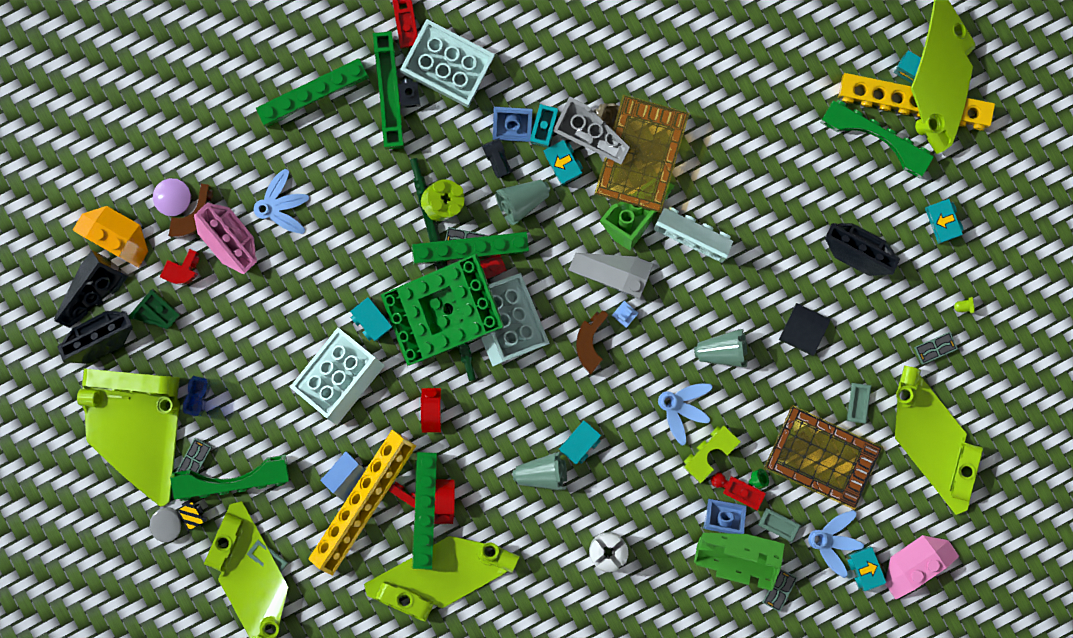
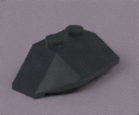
M832 223L825 236V240L834 258L868 276L893 275L900 261L898 255H895L887 241L853 223Z
M105 311L72 328L63 342L57 346L62 361L64 363L90 364L123 347L133 328L128 313L126 311Z

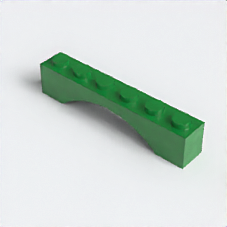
M392 31L373 33L385 150L404 148Z
M358 58L256 107V110L263 125L267 128L284 120L307 105L369 79Z
M833 100L820 121L821 124L836 132L846 130L860 131L879 138L893 150L903 170L919 179L923 177L933 159L929 150L923 147L917 148L913 145V141L907 138L901 139L896 136L897 133L892 129L887 128L885 130L880 127L881 124L874 119L869 121L863 117V113L855 109L852 111L846 108L847 104L840 100H837V102Z
M527 232L412 244L411 250L413 265L464 259L474 254H477L478 257L522 254L529 251Z
M416 452L412 569H432L437 453Z
M286 455L267 457L254 470L234 478H211L192 470L172 472L170 476L174 500L180 499V501H187L195 496L206 498L214 493L225 495L233 490L243 492L252 487L262 489L271 484L281 486L289 482L290 478Z

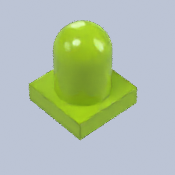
M970 297L969 300L957 301L954 304L955 311L975 313L973 297Z

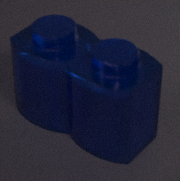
M192 376L188 383V395L183 403V412L185 414L198 417L203 414L206 406L205 397L210 391V379Z

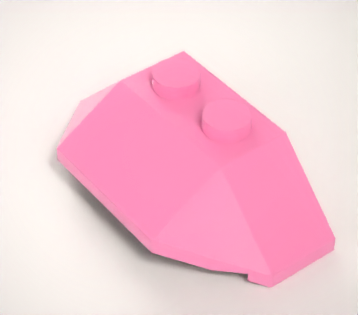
M206 203L194 214L198 235L222 264L241 274H245L257 262L254 237L229 207Z
M922 535L890 557L885 585L893 597L898 599L945 570L959 555L949 540Z

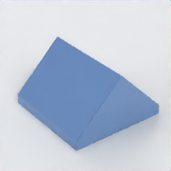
M494 107L493 140L500 138V140L530 142L532 109Z
M345 452L325 474L321 482L333 494L345 502L366 468Z
M708 499L703 528L723 533L744 534L746 506Z

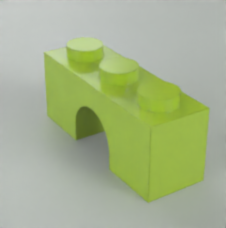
M717 426L710 433L712 437L708 442L706 440L702 441L697 447L699 451L694 456L690 454L683 461L685 463L683 468L699 483H702L714 470L707 462V455L711 450L719 449L728 456L741 442L725 426L721 428Z

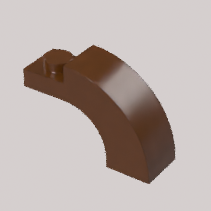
M201 183L197 206L190 215L183 218H171L169 237L185 238L197 233L194 214L206 203L212 201L213 190H211L210 185Z
M603 310L601 313L597 311L590 319L593 322L591 325L586 321L582 323L576 339L579 361L590 375L603 360L598 356L593 347V336L608 317V314Z

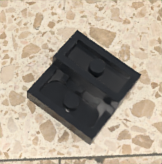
M796 303L779 340L814 356L831 319Z

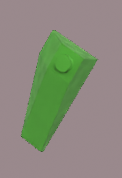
M656 178L641 187L638 198L651 201L652 194L648 193L654 192ZM668 182V185H666L667 189L665 192L663 203L666 201V199L675 187V185H673L670 182ZM638 191L631 196L637 197ZM621 201L609 208L601 218L600 223L614 241L631 250L641 238L657 214V211Z

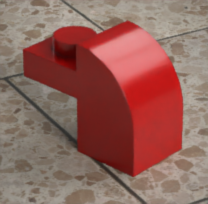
M189 249L182 266L167 260L160 278L177 285H185L192 282L198 275V273L191 270L198 265L200 257H198L199 253Z
M422 388V433L441 432V388Z
M436 479L434 524H453L454 480Z

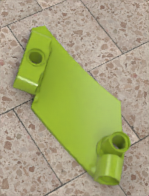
M934 0L924 50L911 86V91L921 117L916 122V131L919 135L928 136L927 140L936 154L945 151L954 143L964 111L973 69L967 56L976 47L973 38L949 0Z
M904 365L896 392L895 439L952 511L958 515L968 510L983 447L965 443L967 433L920 376L921 370ZM904 390L909 391L911 394L910 398L906 401L900 399V393ZM964 467L972 469L973 473L970 477H964L961 474Z
M242 501L229 505L204 565L221 571L218 581L249 638H276L279 633V624L288 585ZM220 538L228 539L229 545L221 547L218 542ZM257 540L266 546V550L258 545L252 554L264 563L263 566L247 555ZM273 624L276 627V631L268 633L265 626Z
M448 536L433 545L432 569H412V558L366 582L364 587L368 597L426 622L433 605L443 609L507 572L512 573L520 556L502 549L492 542L484 544ZM492 548L495 551V555L488 557L485 554V549ZM407 597L410 603L407 606H402L399 603V599Z

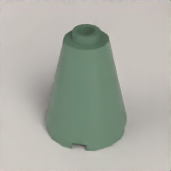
M540 179L499 189L496 191L495 197L501 212L504 211L507 214L505 219L511 225H514L548 198L551 190L548 183Z
M738 329L698 342V345L694 347L695 358H699L700 362L747 367L748 360H744V356L747 355L746 336L743 334L744 329Z
M556 452L516 466V470H513L514 482L517 481V484L522 486L565 490L567 486H563V482H567V468L565 460H561L560 457L563 453Z

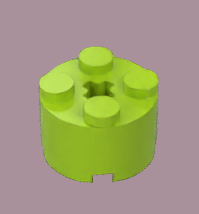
M439 180L423 192L421 206L430 219L435 221L448 220L457 215L464 206L463 188L451 180Z

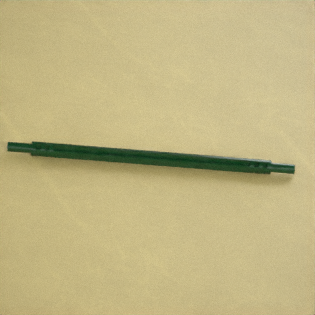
M411 159L410 163L414 174L413 181L429 241H441L436 221L430 219L421 206V197L427 189L424 176L421 174L418 159ZM447 261L436 263L437 270L448 266ZM448 303L447 309L448 312L451 314L453 312V306ZM469 343L459 346L458 350L461 361L465 365L468 380L472 381L476 377L471 362L473 358Z

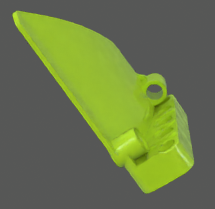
M84 368L83 388L78 391L77 403L83 407L85 412L87 442L160 507L167 505L171 499L172 486L170 476L174 469L180 408L178 400L180 377ZM168 401L170 402L169 410H167L166 403Z

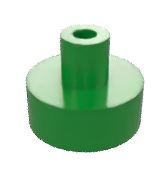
M763 469L755 470L751 474L749 484L757 489L765 488L769 485V477Z

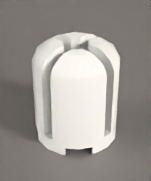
M611 532L597 535L592 540L589 548L593 564L604 572L619 570V567L621 565L624 566L627 562L629 555L628 547L624 540L618 534ZM606 546L614 549L612 550L613 555L610 557L604 556L605 550L603 548Z

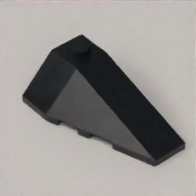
M91 250L80 265L54 321L71 328L84 318L92 307L96 304L99 306L103 303L102 300L110 293L113 295L128 278V274L107 257Z

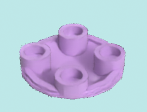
M169 178L161 181L156 186L153 192V202L160 213L175 217L182 214L188 208L192 195L184 182Z

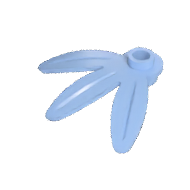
M284 169L271 181L264 200H259L255 203L254 213L261 219L270 217L276 224L288 231L303 234L305 229L298 221L287 214L279 212V210L299 206L309 199V196L306 194H291L276 199L288 178L289 171ZM264 205L266 211L262 213L260 212V207Z
M711 384L691 385L675 394L666 391L658 398L660 408L667 411L669 428L675 439L682 446L686 444V434L678 413L696 422H710V418L704 412L683 401L692 400L706 394L712 389ZM668 397L670 402L665 404L664 400Z
M854 510L838 515L823 530H814L808 537L810 546L814 549H820V553L827 565L843 578L847 577V570L831 547L840 550H859L864 548V544L849 537L833 536V534L842 530L856 517L857 513ZM819 536V541L816 543L815 537Z

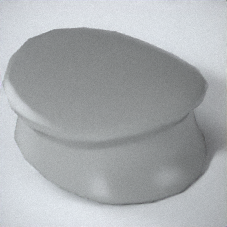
M163 507L153 514L150 520V530L156 540L170 542L178 537L181 530V518L179 513L173 508Z

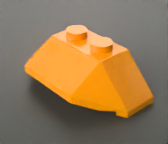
M108 206L83 213L73 228L74 232L138 268L149 252L141 225Z

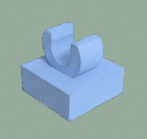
M624 301L612 316L627 328L639 313Z

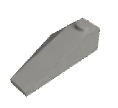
M572 97L568 98L553 132L622 165L630 147L586 104Z
M575 253L568 271L640 299L653 264L632 256Z

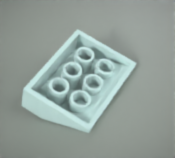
M426 19L400 72L469 108L495 54Z
M672 207L663 209L653 230L721 263L724 262L733 243L730 240V235L724 232L718 234L713 231V227L705 223L701 226L695 223L696 219L688 215L683 217L678 214V210Z
M521 273L489 284L504 327L500 330L481 337L492 366L550 344Z
M337 328L290 388L328 420L338 425L385 365L341 329Z

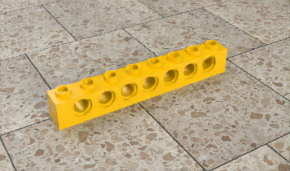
M848 73L842 75L838 98L842 99V102L853 104L854 101L860 102L861 106L864 107L875 105L879 106V109L883 111L894 109L899 110V114L910 115V113L917 114L918 118H921L918 107H914L911 103L912 98H914L911 86ZM855 87H862L864 95H857ZM874 91H881L883 98L880 100L876 99ZM898 94L902 99L901 103H895L892 96ZM967 98L959 126L972 125L973 129L976 130L989 128L995 104ZM968 110L976 112L975 119H971L968 116Z
M391 430L310 555L309 560L318 569L332 576L336 572L416 448V445L405 436Z

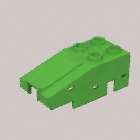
M703 533L697 544L694 563L697 566L716 570V577L747 585L750 583L751 576L759 578L758 587L772 591L781 569L785 544L749 534Z

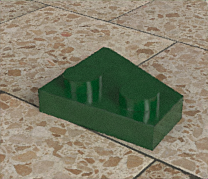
M151 289L130 313L129 318L169 329L181 316V313L154 289Z

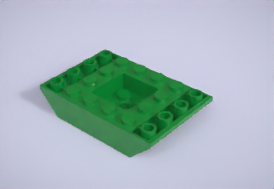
M477 254L381 294L407 366L445 353L504 327ZM448 303L453 306L451 314L446 309Z

